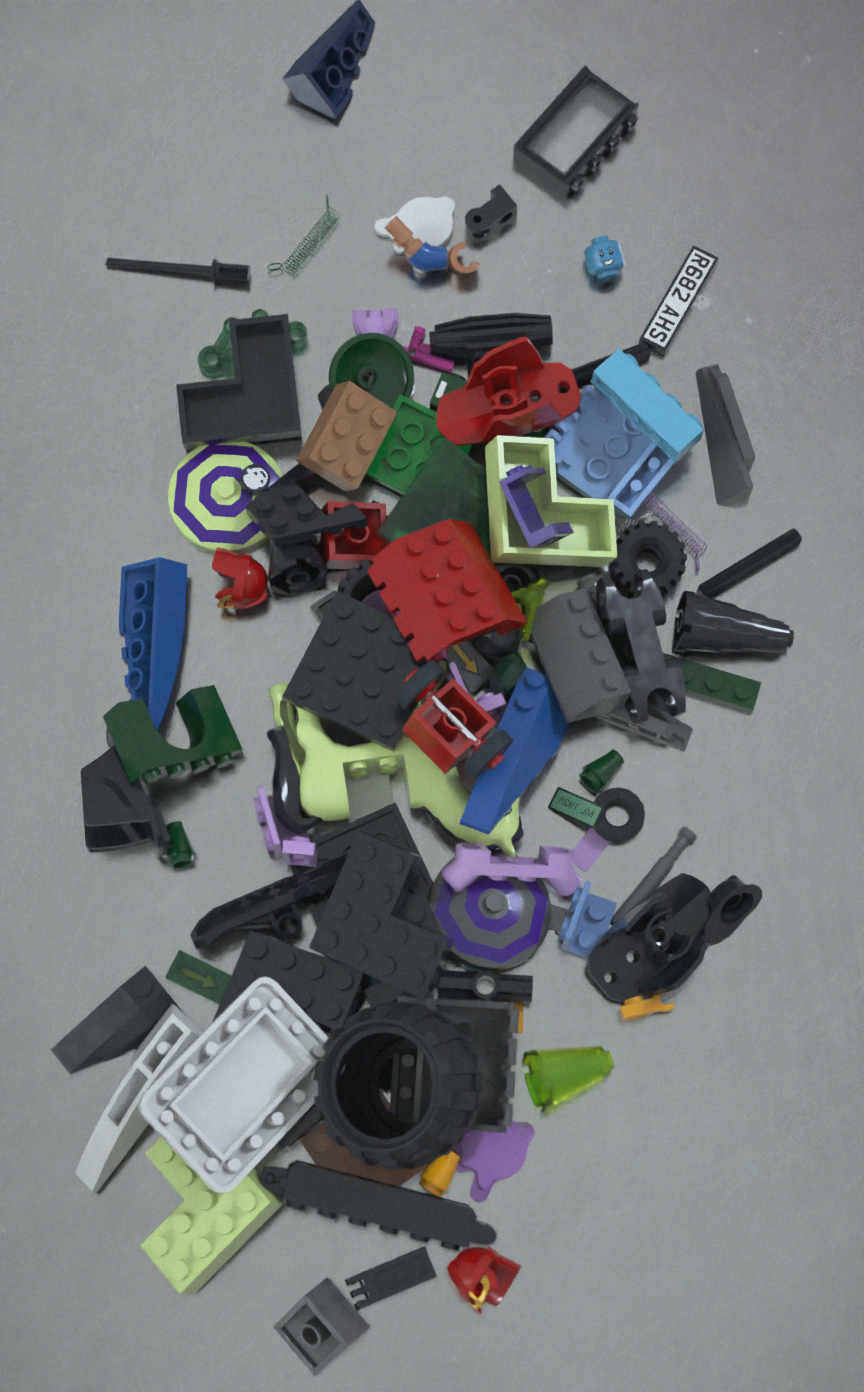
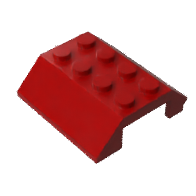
M447 519L395 539L372 558L374 564L367 569L377 589L386 585L379 594L390 614L401 611L393 619L404 639L414 636L407 645L417 662H422L425 659L428 662L432 660L435 662L447 657L449 648L493 629H496L499 636L527 624L525 617L472 524L469 522Z

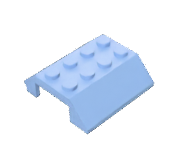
M592 383L595 389L586 385L581 391V402L577 412L555 423L559 433L551 429L544 438L554 439L556 476L586 498L614 499V514L631 518L675 462Z

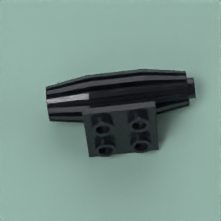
M504 313L469 316L434 325L435 331L429 332L430 349H436L437 355L467 357L468 377L474 363L479 361L487 352L512 340L527 337L536 349L553 345L550 315Z

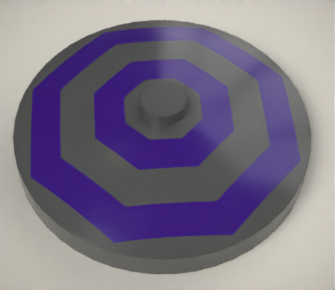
M500 851L491 852V856H507ZM455 857L451 859L444 867H446L451 861H453ZM441 869L431 886L428 897L443 935L454 939L449 955L457 961L479 970L498 971L522 963L542 944L550 926L551 902L542 878H536L534 882L519 880L517 877L507 876L506 880L500 881L490 879L487 875H481L462 892H456L442 877Z

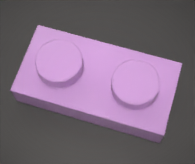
M294 836L291 837V841L283 840L282 854L285 864L316 867L315 843H310L309 838Z

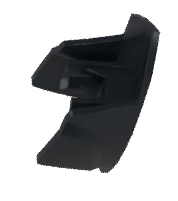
M107 728L106 740L110 749L83 767L80 772L86 847L89 850L110 849L150 841L158 858L166 856L164 850L172 847V841L157 802L153 796L150 797V791L144 780L134 783L130 782Z
M681 873L637 903L602 936L587 958L588 974L609 999L624 1002L640 994L649 996L663 994L676 990L691 976L702 963L705 951L708 948L702 937L704 935L705 923L711 914L709 909L711 891L708 886L694 876ZM628 951L634 954L632 962L627 960ZM613 971L612 979L607 983L604 977L605 973Z

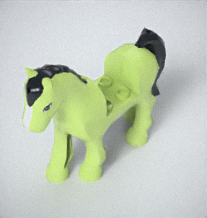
M440 660L439 665L443 668L445 673L441 680L438 682V684L435 686V692L437 691L441 683L446 679L445 674L448 673V666L446 661ZM281 683L269 688L270 699L273 703L272 718L277 728L269 729L267 732V738L272 743L275 751V765L271 781L273 805L276 817L290 832L302 834L322 821H337L350 818L345 777L349 776L351 780L363 779L368 776L367 773L380 772V775H390L397 773L398 769L403 768L410 808H419L423 813L427 814L430 820L450 837L455 844L482 843L491 852L500 851L504 855L516 857L513 846L524 835L522 818L518 811L519 797L489 835L461 825L459 823L471 794L461 781L456 765L445 774L405 733H403L394 752L373 742L353 746L336 743L326 734L318 716L295 706L299 718L298 723H296L294 705L282 699L289 683ZM425 699L418 703L415 711L426 702ZM301 810H303L310 817H302Z

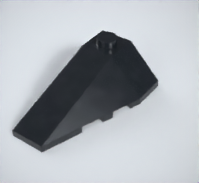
M144 966L60 1040L51 1051L69 1074H73L138 1048L171 1004L175 1005L182 1013L183 1011L147 966Z

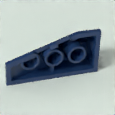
M360 0L355 1L294 62L282 78L299 102L331 118H337L351 99L353 93L351 85L354 76H358L361 68L358 66L362 52L367 49L375 24L374 19Z

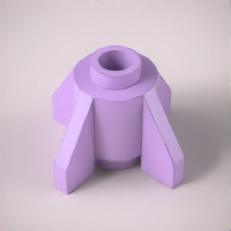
M397 308L370 311L352 310V323L357 334L380 333L393 338L398 326Z

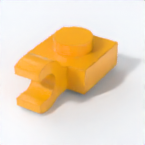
M662 994L654 995L652 999L643 1000L642 996H637L625 1000V1006H621L618 1012L623 1023L649 1016L656 1012H669L675 1006L674 1003L662 1004L660 1002Z

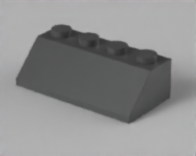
M587 588L559 594L524 616L527 621L526 627L566 723L623 708L631 694V690Z

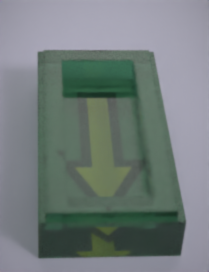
M179 950L165 978L219 1005L231 975Z

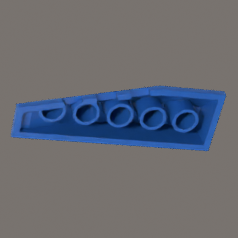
M161 557L122 567L118 624L119 634H123L125 637L126 647L121 649L122 660H127L128 674L124 676L125 687L131 691L130 700L143 698L157 731L167 708L181 654L186 614V586L188 581V564Z
M524 666L497 731L501 729L506 731L513 739V742L503 754L504 760L494 770L488 769L477 778L459 824L489 835L510 810L515 800L521 797L530 782L541 773L545 764L557 753L569 722L566 723L546 674Z

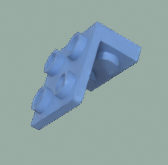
M585 881L583 889L576 887L569 907V911L574 912L572 917H565L558 939L563 941L561 950L585 959L589 957L593 948L607 932L617 906L616 902L589 893L591 882Z

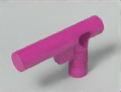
M415 326L409 346H403L407 353L413 350L416 352L415 356L409 355L411 361L452 372L455 361L430 354V345L422 343L426 329L421 326Z

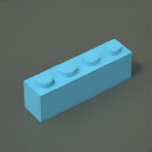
M618 349L593 371L592 383L675 463L701 440L704 429L700 420L693 414L688 415L681 408L679 400L674 395H667L660 388L658 380L653 375L646 374L639 368L637 360L631 354H625Z

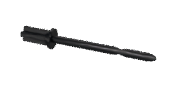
M107 258L105 264L109 267L211 275L212 282L220 279L250 280L249 265L226 264L218 262L217 259H213L212 266Z

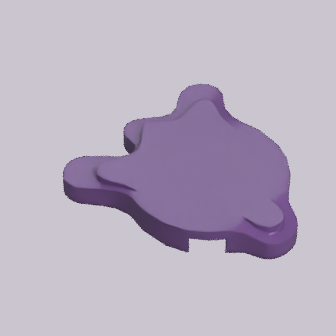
M512 1120V1127H507V1133L483 1132L473 1129H466L464 1131L463 1141L454 1148L456 1154L461 1156L456 1170L460 1173L466 1171L474 1173L475 1177L470 1191L473 1200L483 1202L496 1182L509 1178L521 1168L526 1158L528 1145L535 1135L534 1128L530 1123Z

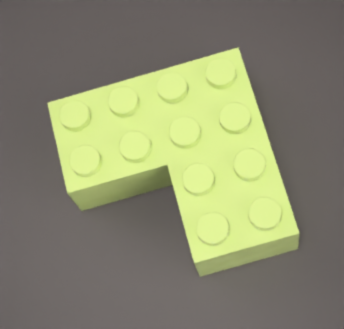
M497 435L485 446L490 547L493 563L605 567L617 558L614 499L557 497L554 439ZM519 465H523V467L532 465L533 468H544L545 474L526 483L528 491L545 526L551 523L569 522L574 533L549 546L530 548L499 481L507 477L506 472Z
M160 1137L145 1154L182 1196L184 1201L140 1246L179 1294H195L284 1203L275 1192L264 1188L260 1184L261 1176L254 1168L230 1192L217 1193L213 1191L177 1152Z

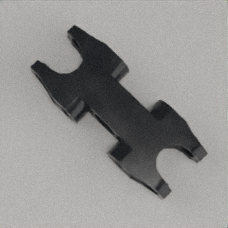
M647 569L639 570V572L634 574L633 599H626L621 596L609 576L602 577L596 581L597 614L606 635H618L626 667H621L631 690V694L624 706L634 725L642 724L648 720L647 697L649 694H656L662 698L672 717L686 712L685 679L680 662L676 657L664 659L656 630L657 626H662L666 623V610L663 598Z

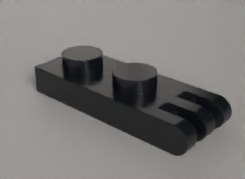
M423 1246L345 1279L347 1286H350L359 1281L361 1287L349 1292L351 1298L364 1293L366 1299L354 1304L356 1310H359L433 1279L437 1275L427 1250Z

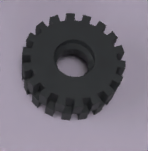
M641 521L635 526H629L617 538V558L611 562L609 567L610 572L614 573V581L616 584L620 583L621 589L625 593L629 591L633 593L632 596L634 597V574L641 570L637 566L636 556L644 549L653 550L658 555L659 565L654 571L649 573L661 595L669 592L681 579L682 574L685 572V562L687 561V553L684 554L683 550L685 545L683 541L680 542L678 540L679 534L676 531L672 533L668 530L670 526L666 524L660 526L657 525L658 521H651L650 523Z

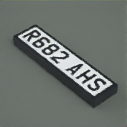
M694 245L692 246L641 335L639 343H647L650 349L665 356L718 263V257Z

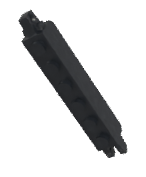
M300 1160L293 1161L288 1165V1168L264 1166L262 1170L260 1184L264 1188L280 1194L282 1200L287 1201L286 1206L304 1211L305 1206L318 1209V1215L335 1219L336 1214L349 1217L348 1222L366 1227L367 1222L380 1225V1231L394 1235L398 1234V1230L411 1233V1239L428 1243L429 1238L440 1240V1246L459 1251L460 1246L469 1248L470 1241L490 1245L497 1238L496 1230L490 1224H484L483 1221L476 1220L477 1215L473 1208L466 1203Z

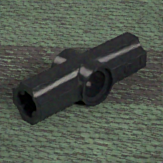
M442 970L439 976L438 998L531 1004L533 976L497 974L490 971ZM484 979L490 980L494 985V990L489 994L480 993L476 987L479 981Z

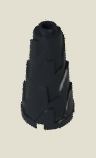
M684 591L680 597L677 607L680 613L679 617H675L673 629V648H675V651L726 653L727 651L756 653L760 651L780 653V651H785L786 647L791 648L793 644L794 631L789 630V625L784 624L783 621L767 618L763 614L741 609L735 604L712 599L696 592Z

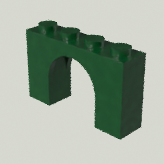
M215 685L191 689L176 702L189 734V749L175 747L162 738L154 726L143 698L119 702L103 716L131 783L144 780V783L148 784L157 781L162 776L168 775L169 778H175L186 771L192 770L193 773H199L213 765H216L217 768H222L234 762L233 757L243 749Z

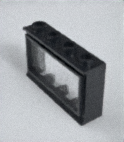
M585 65L514 144L513 159L567 197L573 190L576 192L581 188L586 180L585 176L590 170L595 171L600 166L604 158L603 155L608 150L613 151L621 140L620 136L624 131H630L636 125L639 119L637 116L639 104L637 102L635 104L591 72Z

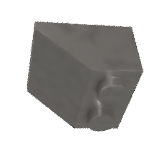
M327 1277L308 1292L273 1327L311 1373L317 1376L369 1328V1325Z

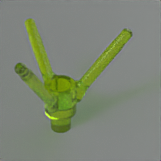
M540 577L535 584L531 583L528 588L524 587L511 592L514 599L520 598L521 602L526 605L527 608L523 616L529 613L527 624L523 626V631L525 629L523 639L525 641H528L530 638L538 604L545 596L544 591L550 585L544 577Z

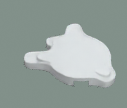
M419 197L412 199L403 205L394 216L377 220L375 232L379 236L388 237L393 240L394 237L385 227L397 216L413 232L412 237L414 239L418 237L423 243L427 241L430 245L444 247L452 235V215L455 211V203L449 197ZM393 243L394 252L399 255L403 254L405 249L402 246L398 248ZM413 267L417 273H426Z

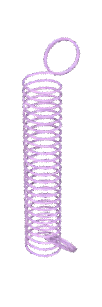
M651 492L652 495L643 503V505H644L653 495H655V494H653V492ZM656 496L657 499L648 507V509H650L657 500H659V502L650 511H652L660 502L663 503V501H660V499H658V496ZM652 498V499L646 504V507L653 501L654 498ZM663 503L664 506L655 514V516L658 515V513H659L664 507H666L665 510L669 509L668 512L671 511V513L662 521V523H663L672 513H673V516H675V515H674V512H672V510H670V508H667V505L665 506V503ZM665 510L662 511L657 518H659L665 512ZM666 512V513L660 518V520H662V519L667 515L668 512ZM676 515L675 519L678 518V520L669 528V530L680 520V523L683 522V524L676 530V532H678V530L683 525H685V527L678 533L680 534L686 527L689 528V526H686V524H684V521L681 522V519H679V517H677ZM670 517L665 524H667L672 519V517ZM677 524L672 529V532L679 526V524ZM689 528L690 531L681 539V541L684 540V538H685L690 532H692V534L684 541V543H685L693 534L696 535V533H693V530L691 531V528ZM684 531L679 536V539L686 533V531ZM696 535L697 538L688 546V548L691 547V545H692L697 539H699V538H698V535ZM691 538L687 542L686 546L693 540V538ZM699 539V541L690 550H692L700 541L703 542V540ZM703 542L704 545L695 553V555H696L704 546H706V545H705V542ZM700 545L697 546L693 552H695L700 547ZM697 555L695 558L696 562L698 558V563H696L697 571L700 570V555Z

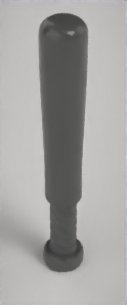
M682 827L679 830V838L676 839L667 853L658 859L611 919L613 925L632 907L658 888L674 867L673 863L680 853L683 852L689 843H693L697 839L696 834L687 827Z

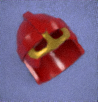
M217 547L212 562V569L219 574L235 579L234 587L222 589L215 595V598L219 600L217 607L246 609L256 606L267 599L268 575L264 567L257 560L253 559L252 555L240 554Z
M489 1246L487 1248L470 1247L461 1251L455 1260H451L447 1271L456 1289L459 1291L458 1295L469 1302L479 1314H482L480 1307L485 1304V1301L493 1306L500 1304L522 1266L498 1254V1251Z

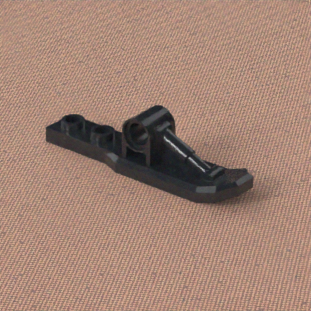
M348 854L301 874L283 878L213 908L197 922L190 934L195 948L209 947L221 936L227 935L228 932L244 931V933H249L251 930L254 932H271L288 940L297 937L302 931L303 924L295 903L315 893L322 894L329 891L336 884ZM292 917L288 924H280L283 918Z

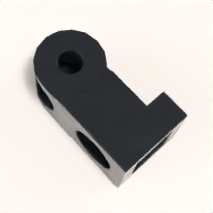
M500 184L491 190V200L480 208L470 209L466 213L465 231L471 239L482 240L517 216V204Z

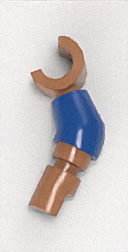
M397 216L385 227L394 237L392 242L398 248L402 246L405 249L403 253L409 258L407 261L418 270L423 272L446 269L447 265H449L454 272L467 274L478 269L480 263L473 261L469 266L464 267L457 261V253L459 250L466 248V241L455 244L450 251H447L446 247L430 245L427 241L423 243L418 237L414 239L412 237L413 232Z

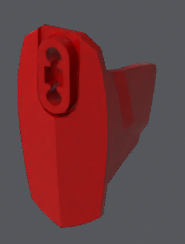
M520 337L487 352L479 361L474 363L464 387L440 397L436 417L437 429L455 446L491 442L497 435L520 436L549 427L577 412L581 402V395L573 371L561 362L543 363L532 342L527 337ZM562 388H566L569 390L566 393L559 392V390ZM532 397L541 398L537 402H533L530 400Z

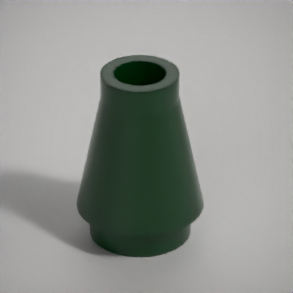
M612 749L604 756L585 765L582 768L583 771L579 774L580 780L592 792L604 790L619 767L624 764L623 757L619 752Z
M182 821L168 823L166 827L172 841V847L166 849V861L170 863L172 869H184L192 866L196 853L187 835L184 823Z

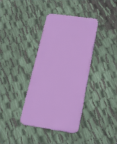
M590 828L573 849L575 852L573 863L584 872H587L611 841L605 840L596 833L594 828Z

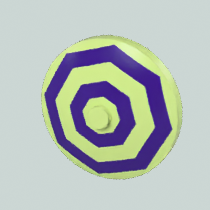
M248 442L199 446L188 453L174 470L168 489L170 513L180 533L196 547L214 554L217 547L236 553H243L264 543L268 538L250 519L246 511V505L257 496L249 495L243 491L240 485V477L245 467L251 464H258L268 470L270 474V487L283 475L277 463L269 454Z

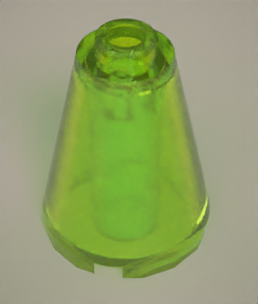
M601 1046L533 1049L526 1051L523 1055V1065L529 1064L530 1073L524 1074L525 1081L536 1107L543 1106L541 1109L542 1113L555 1109L611 1075V1069L614 1068L611 1053L605 1051Z

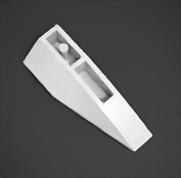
M171 1004L133 1054L78 1164L75 1174L94 1193L98 1192L149 1125L139 1111V1100L143 1093L202 1033L173 1004Z

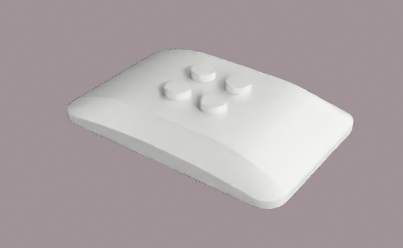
M268 977L258 978L143 1093L139 1100V1111L143 1118L213 1191L217 1193L230 1192L315 1103L314 1097L318 1096V1080H313L317 1062L323 1059L325 1054L323 1047L328 1037L276 981Z

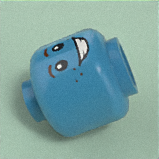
M608 236L592 239V245L584 250L589 274L597 277L598 281L619 276V271L625 266L620 243L616 240H609Z

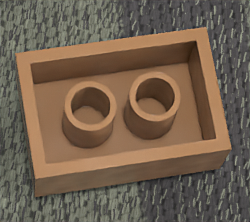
M351 381L337 384L296 461L343 491L358 489L397 411Z

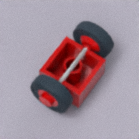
M432 660L419 670H413L404 679L403 682L405 684L395 696L396 702L405 710H409L424 699L426 701L412 713L402 731L445 774L473 750L463 769L470 777L476 779L488 769L494 770L504 760L503 754L511 746L513 739L503 729L487 738L497 722L454 679L436 693L434 691L435 686L441 680L445 671L437 662Z

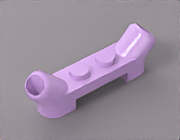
M457 843L455 859L442 869V877L456 892H462L481 875H487L490 879L500 881L506 880L507 876L517 877V879L527 882H534L536 878H547L562 896L574 894L576 887L580 888L582 882L581 876L573 868L575 852L568 848L555 846H540L538 858L491 856V851L482 843Z

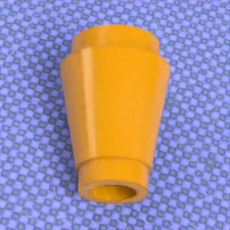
M451 1151L448 1155L437 1158L420 1174L422 1178L419 1184L440 1197L443 1191H448L461 1156Z

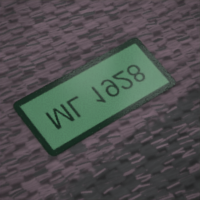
M561 787L557 788L548 805L549 809L591 828L596 826L604 810L603 806Z

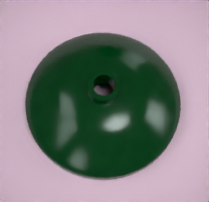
M363 333L348 339L336 351L329 368V387L332 393L337 384L351 381L387 406L393 408L400 394L410 398L414 386V368L407 351L395 339L380 333ZM365 371L369 374L367 382L362 380V374Z

